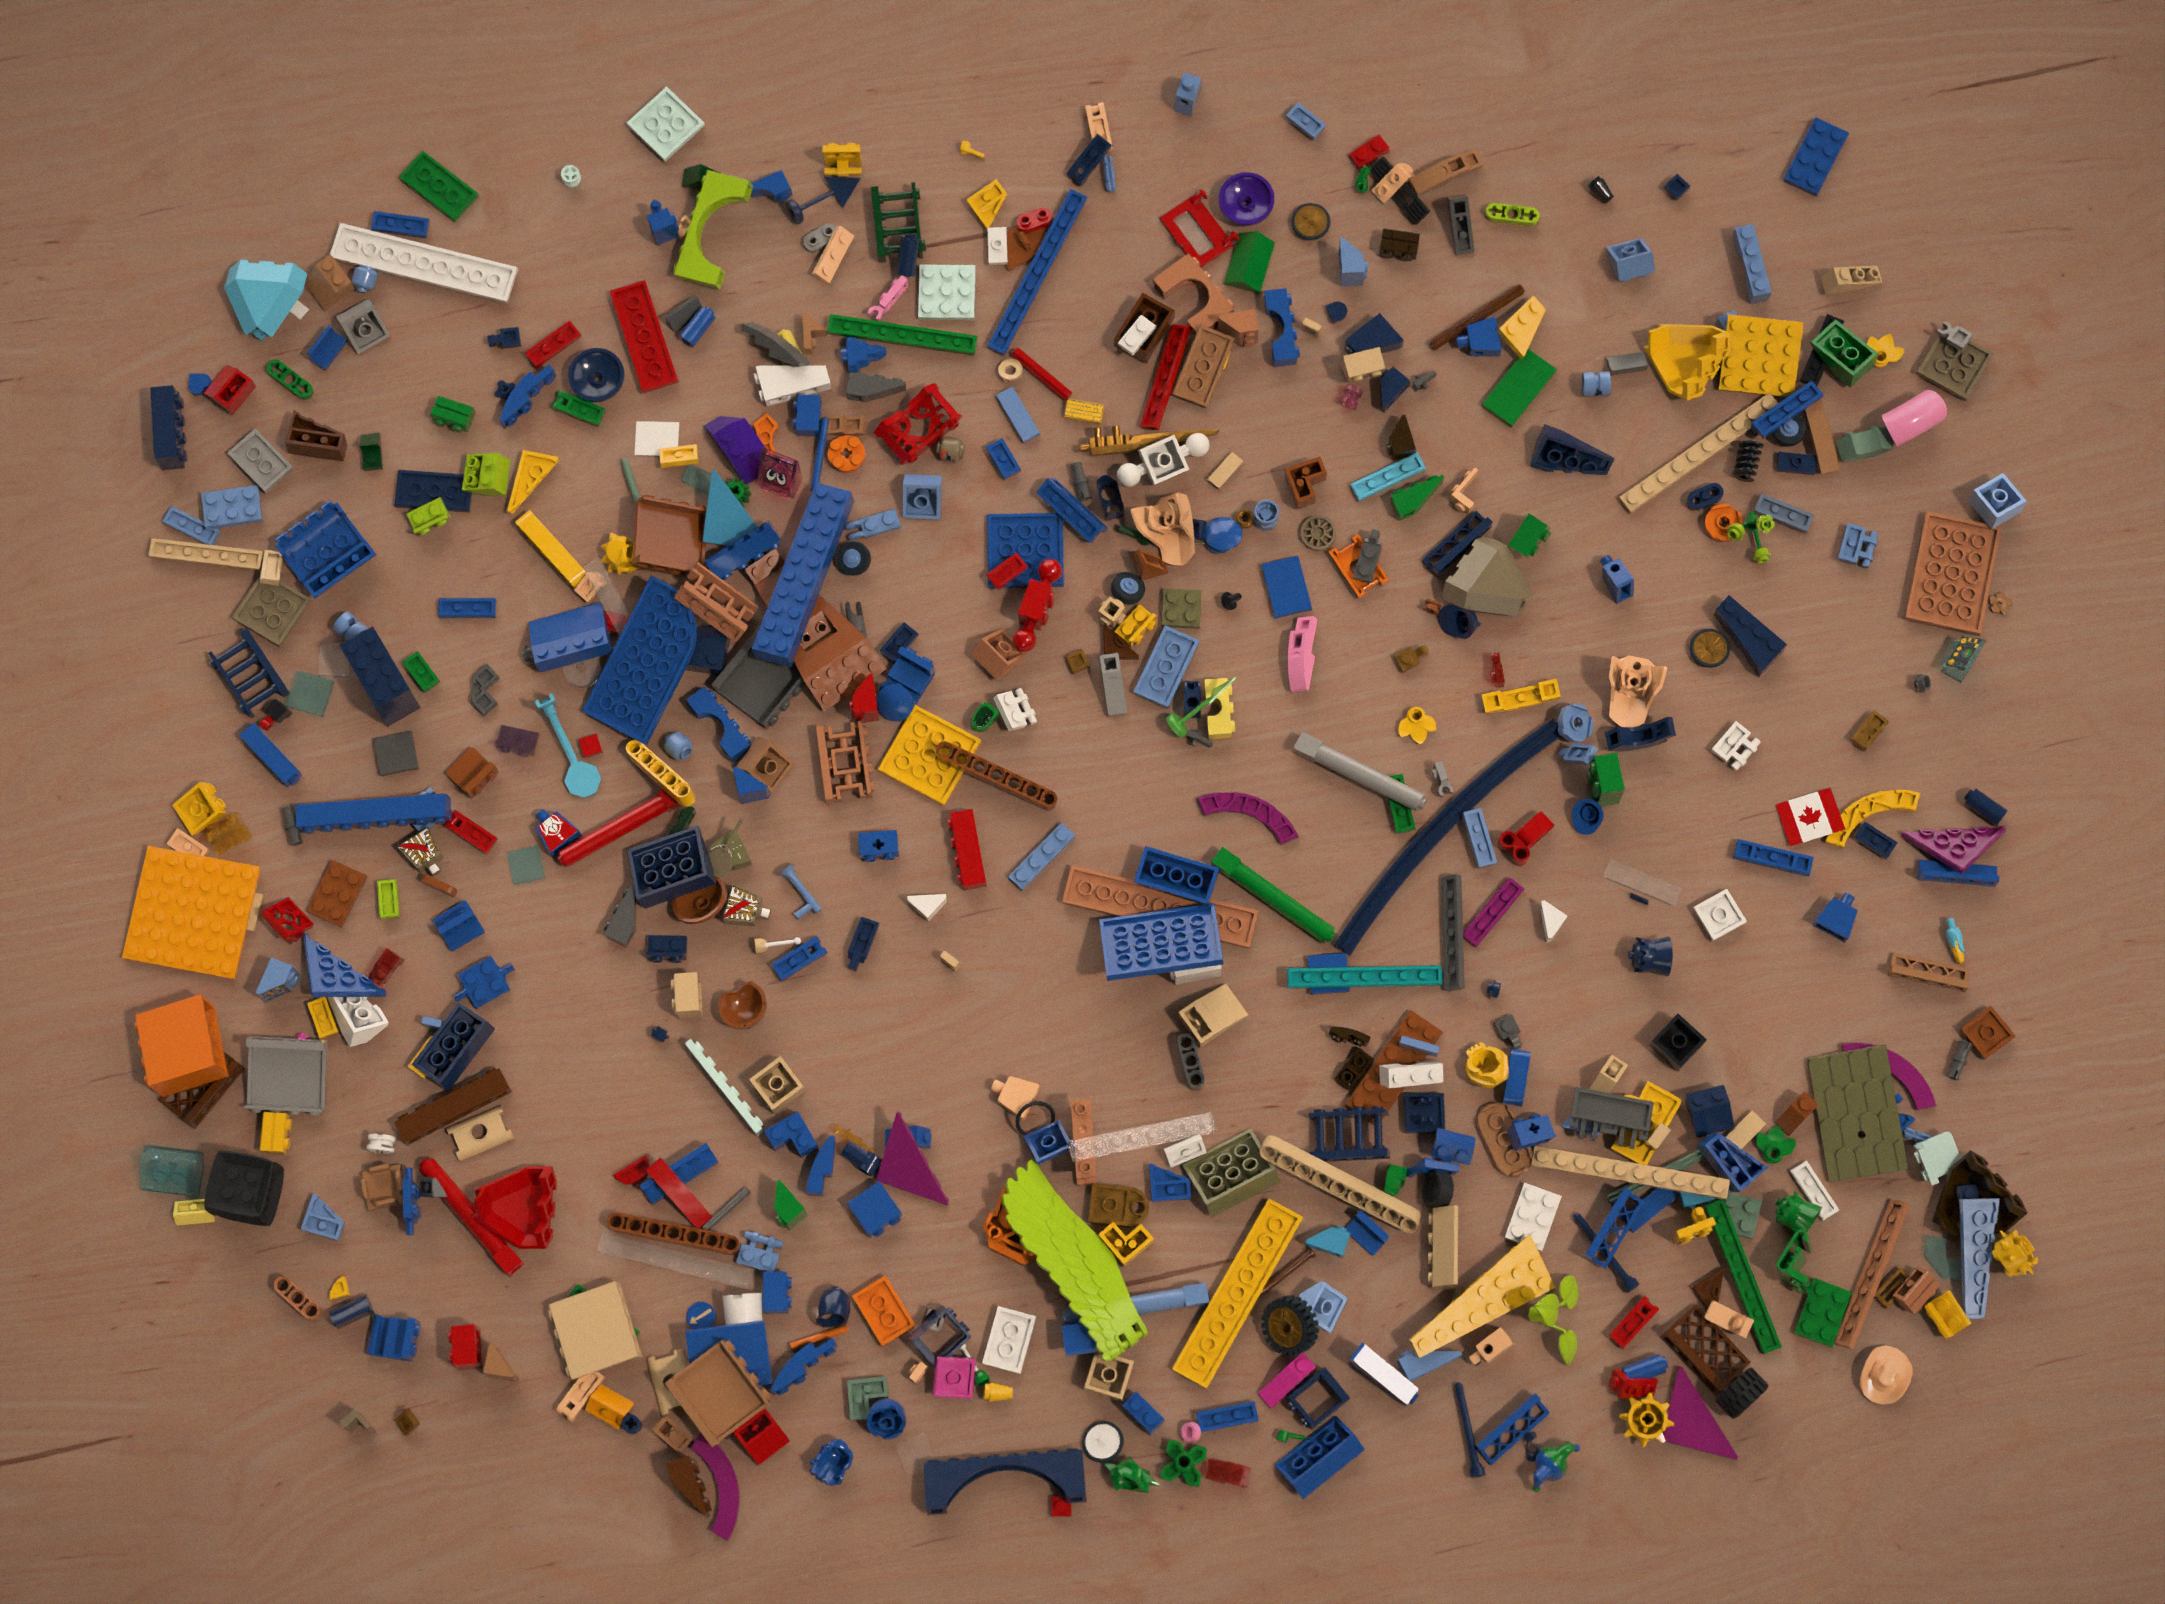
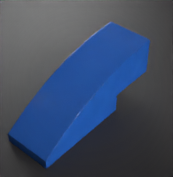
M835 1136L828 1138L815 1158L807 1182V1195L823 1196L825 1177L833 1178Z

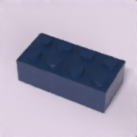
M173 385L150 387L154 459L162 471L185 468L187 452L184 450L186 435L183 433L182 427L185 426V417L182 415L181 410L184 409L183 397H180L179 391H176Z

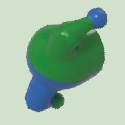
M1566 1443L1558 1448L1550 1446L1539 1451L1535 1460L1537 1470L1533 1475V1492H1539L1541 1489L1540 1485L1545 1480L1556 1481L1564 1477L1568 1468L1567 1457L1571 1453L1580 1450L1579 1444Z

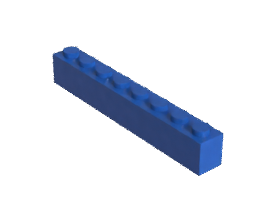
M447 794L296 805V827L305 834L314 833V830H321V832H332L333 829L349 831L355 827L363 830L370 829V826H377L378 828H388L389 825L405 827L409 823H415V825H426V822L443 824L445 821L451 820V798Z

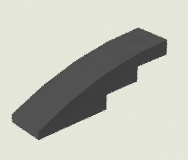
M753 322L742 324L741 331L756 336L755 344L770 349L768 356L798 367L809 365L810 361L783 337Z

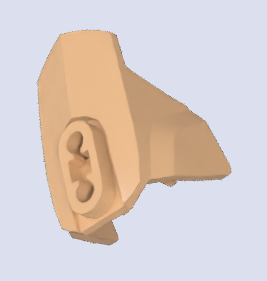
M1178 492L1162 497L1156 505L1131 509L1137 529L1144 537L1160 548L1163 562L1175 566H1183L1192 558L1195 553L1194 529L1191 507L1186 494Z
M1612 656L1609 671L1611 683L1610 719L1619 727H1638L1643 725L1649 707L1663 687L1667 667H1656L1649 659L1634 656L1618 659ZM1638 665L1640 669L1636 670L1633 666ZM1632 681H1635L1636 686L1631 685Z

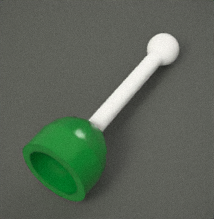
M966 1344L962 1345L959 1349L963 1351L966 1358H971L966 1350ZM975 1365L974 1383L977 1387H980L990 1381V1377L985 1371L978 1370Z

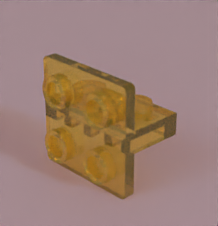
M239 812L226 815L224 820L218 823L213 822L205 830L208 842L213 846L218 856L252 838Z

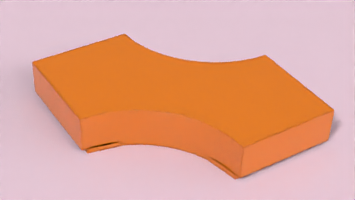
M766 413L753 423V426L756 429L757 436L766 447L765 455L773 457L777 453L773 446V437L779 429V425ZM764 456V460H769L771 457Z

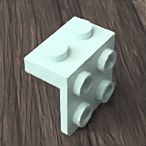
M1949 1131L1913 1145L1916 1151L1913 1153L1914 1157L1923 1169L1921 1170L1922 1177L1925 1182L1928 1181L1932 1186L1939 1183L1938 1177L1948 1174L1949 1168L1961 1159L1953 1136Z

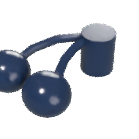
M1530 1432L1526 1435V1458L1530 1462L1535 1461L1536 1455L1543 1449V1447L1538 1448L1532 1443V1440L1537 1437L1535 1432ZM1529 1441L1536 1449V1455L1528 1452Z

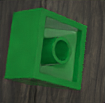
M779 1179L776 1182L774 1210L777 1215L775 1218L783 1228L787 1226L791 1230L808 1214L801 1203Z

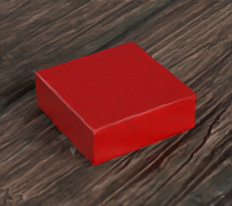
M597 733L578 739L584 758L603 753Z

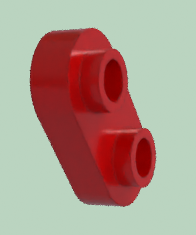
M1038 208L1024 213L1016 220L1017 229L1019 232L1027 234L1047 227L1052 222V213L1047 208Z

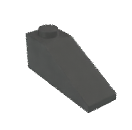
M1465 194L1446 197L1456 255L1475 252L1468 197Z

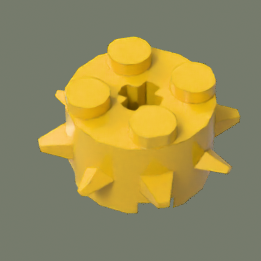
M2000 1230L2002 1239L1994 1245L1995 1250L1992 1251L1994 1258L1997 1261H2001L2004 1271L2009 1277L2019 1276L2020 1274L2026 1275V1272L2033 1276L2031 1267L2038 1263V1258H2034L2032 1254L2035 1249L2024 1235L2019 1236L2017 1230L2013 1232L2008 1231L2007 1235Z
M1648 1393L1646 1399L1640 1401L1632 1397L1629 1398L1631 1409L1628 1413L1620 1414L1619 1416L1626 1421L1628 1430L1624 1436H1633L1641 1440V1445L1644 1448L1648 1441L1654 1439L1664 1443L1663 1432L1666 1427L1674 1426V1422L1668 1420L1666 1412L1669 1404L1664 1403L1660 1405L1659 1402L1653 1400L1652 1393ZM1648 1416V1419L1651 1420V1423L1648 1425L1645 1424V1421H1642V1418Z

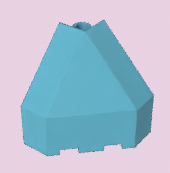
M240 260L229 269L224 289L245 336L251 333L262 341L266 337H272L303 292L307 278L305 271L293 263L275 265V262L259 261V263H249V260Z

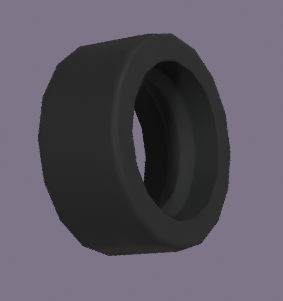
M1439 1171L1428 1173L1422 1188V1198L1427 1207H1445L1451 1203L1454 1192V1182L1451 1175Z

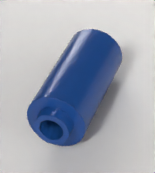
M707 306L705 308L700 307L678 336L679 339L693 348L715 320L714 311Z
M1660 1354L1622 1367V1371L1630 1379L1653 1378L1666 1373L1668 1363L1664 1356L1661 1357Z

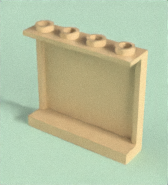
M614 1281L549 1304V1317L555 1323L556 1329H554L556 1339L560 1340L562 1346L560 1353L562 1358L566 1359V1373L572 1380L577 1381L581 1377L620 1363L643 1358L619 1282Z

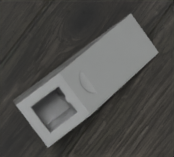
M1119 654L1100 655V667L1108 716L1127 714Z

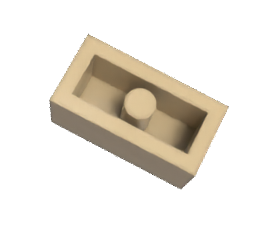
M1660 1123L1645 1144L1656 1151L1671 1129Z

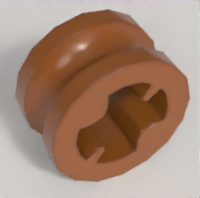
M1426 599V605L1423 606V610L1430 614L1438 615V609L1442 605L1435 600Z

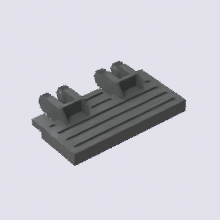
M1576 1087L1569 1127L1578 1128L1579 1120H1581L1578 1138L1583 1139L1586 1123L1593 1124L1590 1138L1594 1142L1598 1123L1601 1124V1133L1617 1135V1129L1620 1127L1617 1146L1622 1147L1624 1132L1631 1131L1629 1148L1634 1149L1637 1131H1640L1639 1140L1647 1141L1654 1102Z

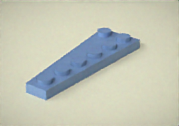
M1999 1198L1960 1199L1962 1310L1968 1319L1985 1318L1987 1288L1990 1279L1989 1266L1993 1256L1991 1251L1992 1243L1995 1240L1994 1227L1995 1223H1997Z

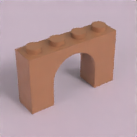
M1188 253L1153 279V286L1163 299H1166L1179 288L1187 285H1194L1205 291L1209 299L1206 307L1187 320V325L1191 328L1190 332L1196 336L1200 324L1216 329L1218 314L1234 312L1235 306L1230 299L1226 300L1222 295V289L1212 283L1209 273L1207 271L1203 272L1199 261L1195 257L1192 258Z

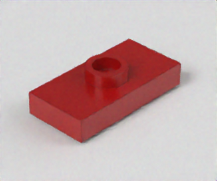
M1016 552L986 574V577L997 590H1000L1027 570L1028 566Z

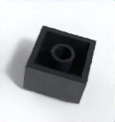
M1677 1014L1651 1041L1649 1046L1675 1070L1679 1071L1705 1044L1707 1039L1680 1014Z

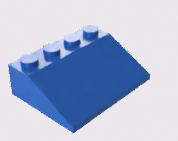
M602 602L529 622L532 653L535 665L540 673L607 655L613 651Z
M764 1320L685 1330L689 1364L722 1339H725L726 1342L730 1340L736 1348L734 1353L737 1357L741 1356L746 1361L748 1372H753L760 1382L757 1384H773V1372Z

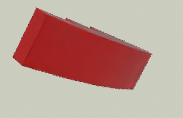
M661 1157L646 1169L647 1173L696 1228L700 1229L712 1218L711 1214Z

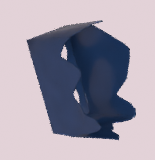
M1108 475L1101 476L1097 480L1096 489L1106 521L1125 516L1124 504L1121 499L1118 483ZM1109 487L1114 490L1115 495L1111 500H1105L1102 497L1101 492L1104 488ZM1110 505H1116L1119 507L1120 512H1110L1107 514V508Z

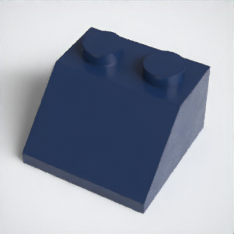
M1724 1085L1686 1094L1685 1105L1696 1138L1734 1129L1731 1105Z

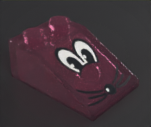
M763 447L758 473L759 486L768 492H771V490L775 491L783 498L790 497L794 499L802 481L799 462Z

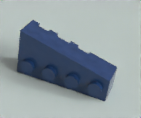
M1730 595L1716 608L1714 616L1726 633L1731 636L1737 648L1744 654L1747 662L1755 669L1758 677H1760L1785 650L1787 644Z

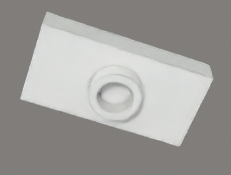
M1006 227L988 228L989 265L1008 264Z

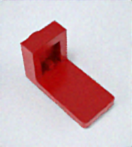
M1613 1369L1608 1387L1620 1398H1646L1648 1393H1652L1654 1397L1658 1380L1656 1378L1630 1379L1620 1369Z

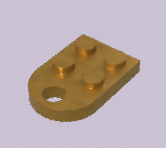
M1092 1183L1088 1223L1110 1225L1114 1222L1117 1226L1135 1227L1146 1219L1149 1212V1203L1142 1191L1133 1187ZM1135 1204H1143L1145 1210L1142 1213H1136L1133 1210Z

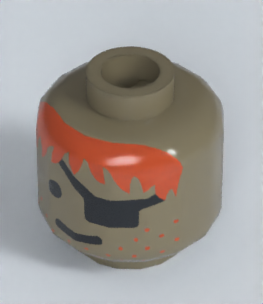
M944 437L942 442H938L937 453L940 454L942 461L957 463L959 459H963L965 444H962L960 439Z

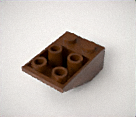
M688 1455L667 1462L666 1466L671 1482L706 1518L710 1517L709 1511H712L709 1499L704 1497L703 1492H706L703 1480L698 1478L697 1473H700L697 1461Z

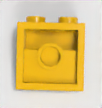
M199 782L172 805L192 836H196L209 824H215L227 814L224 809L226 804L223 800L216 797L214 794L216 792L215 787L207 782Z

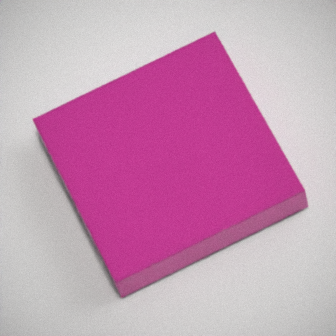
M936 1356L932 1396L972 1399L976 1359Z

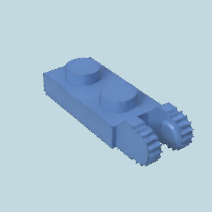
M895 509L859 519V521L850 522L845 526L846 530L862 528L863 532H856L848 536L850 541L862 538L867 539L901 528Z

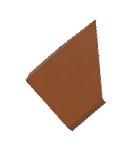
M1141 549L1127 551L1141 581L1169 572L1161 556Z

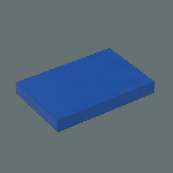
M1298 556L1261 564L1275 619L1312 610Z

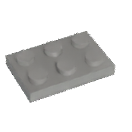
M256 428L228 452V455L265 493L271 490L294 469Z

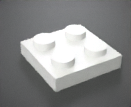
M1728 889L1693 907L1694 912L1712 941L1717 940L1747 922Z

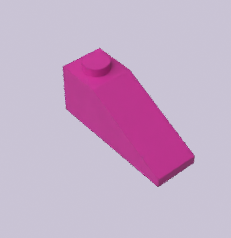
M1301 1353L1266 1385L1258 1395L1272 1409L1314 1372L1316 1366L1304 1353Z

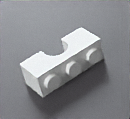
M1436 1060L1415 1061V1065H1400L1398 1063L1379 1065L1380 1085L1387 1088L1443 1083V1063Z

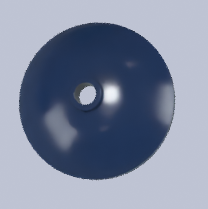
M591 348L581 352L574 358L568 371L569 383L574 393L589 402H602L615 396L621 389L625 377L621 360L613 352L603 348ZM597 377L601 378L599 382L595 381Z

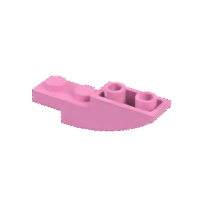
M1314 616L1298 618L1295 631H1290L1288 675L1292 692L1309 690L1315 656L1311 651L1318 620Z

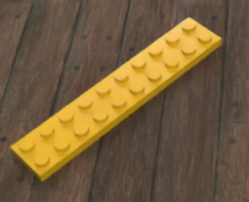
M1268 1199L1174 1364L1173 1371L1205 1389L1209 1387L1303 1220L1301 1215Z

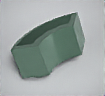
M1879 425L1872 426L1864 432L1845 433L1842 435V438L1836 441L1842 462L1863 460L1894 449L1888 429Z

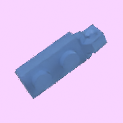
M1572 743L1570 748H1561L1558 755H1561L1568 764L1589 765L1593 761L1598 749L1594 745Z

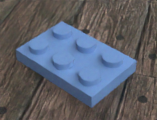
M258 485L201 493L206 530L263 522Z

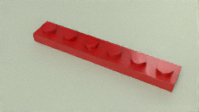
M1172 324L1141 420L1140 427L1143 429H1160L1191 331L1188 325Z

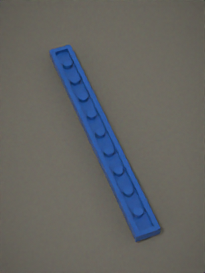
M1070 189L987 346L988 349L1005 356L1086 203L1087 196Z

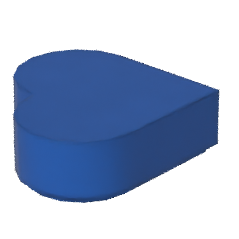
M190 373L189 390L194 396H200L204 389L209 387L212 380L207 374Z

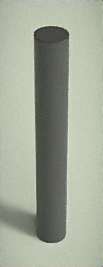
M747 1187L742 1189L702 1227L705 1230H711L751 1193Z

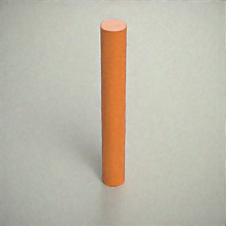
M845 1324L791 1342L790 1346L792 1350L806 1346L810 1342L816 1343L849 1331Z

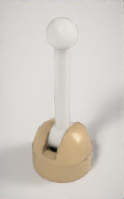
M799 937L793 940L769 943L764 938L754 939L756 954L764 953L769 946L792 943L799 945L801 943Z

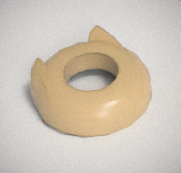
M1006 359L998 368L999 375L1006 383L1021 378L1023 374L1021 363L1015 359ZM1008 368L1016 370L1013 375L1006 374Z

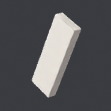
M1807 1161L1790 1171V1174L1808 1201L1823 1207L1818 1215L1822 1221L1839 1211Z

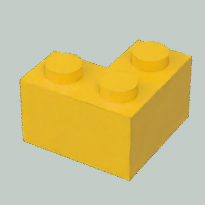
M1112 1222L1098 1234L1123 1267L1127 1266L1154 1243V1238L1142 1224L1125 1236L1117 1225Z

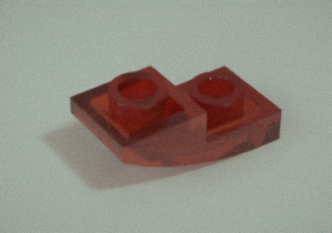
M1209 1459L1205 1479L1246 1488L1248 1487L1251 1468L1231 1462Z

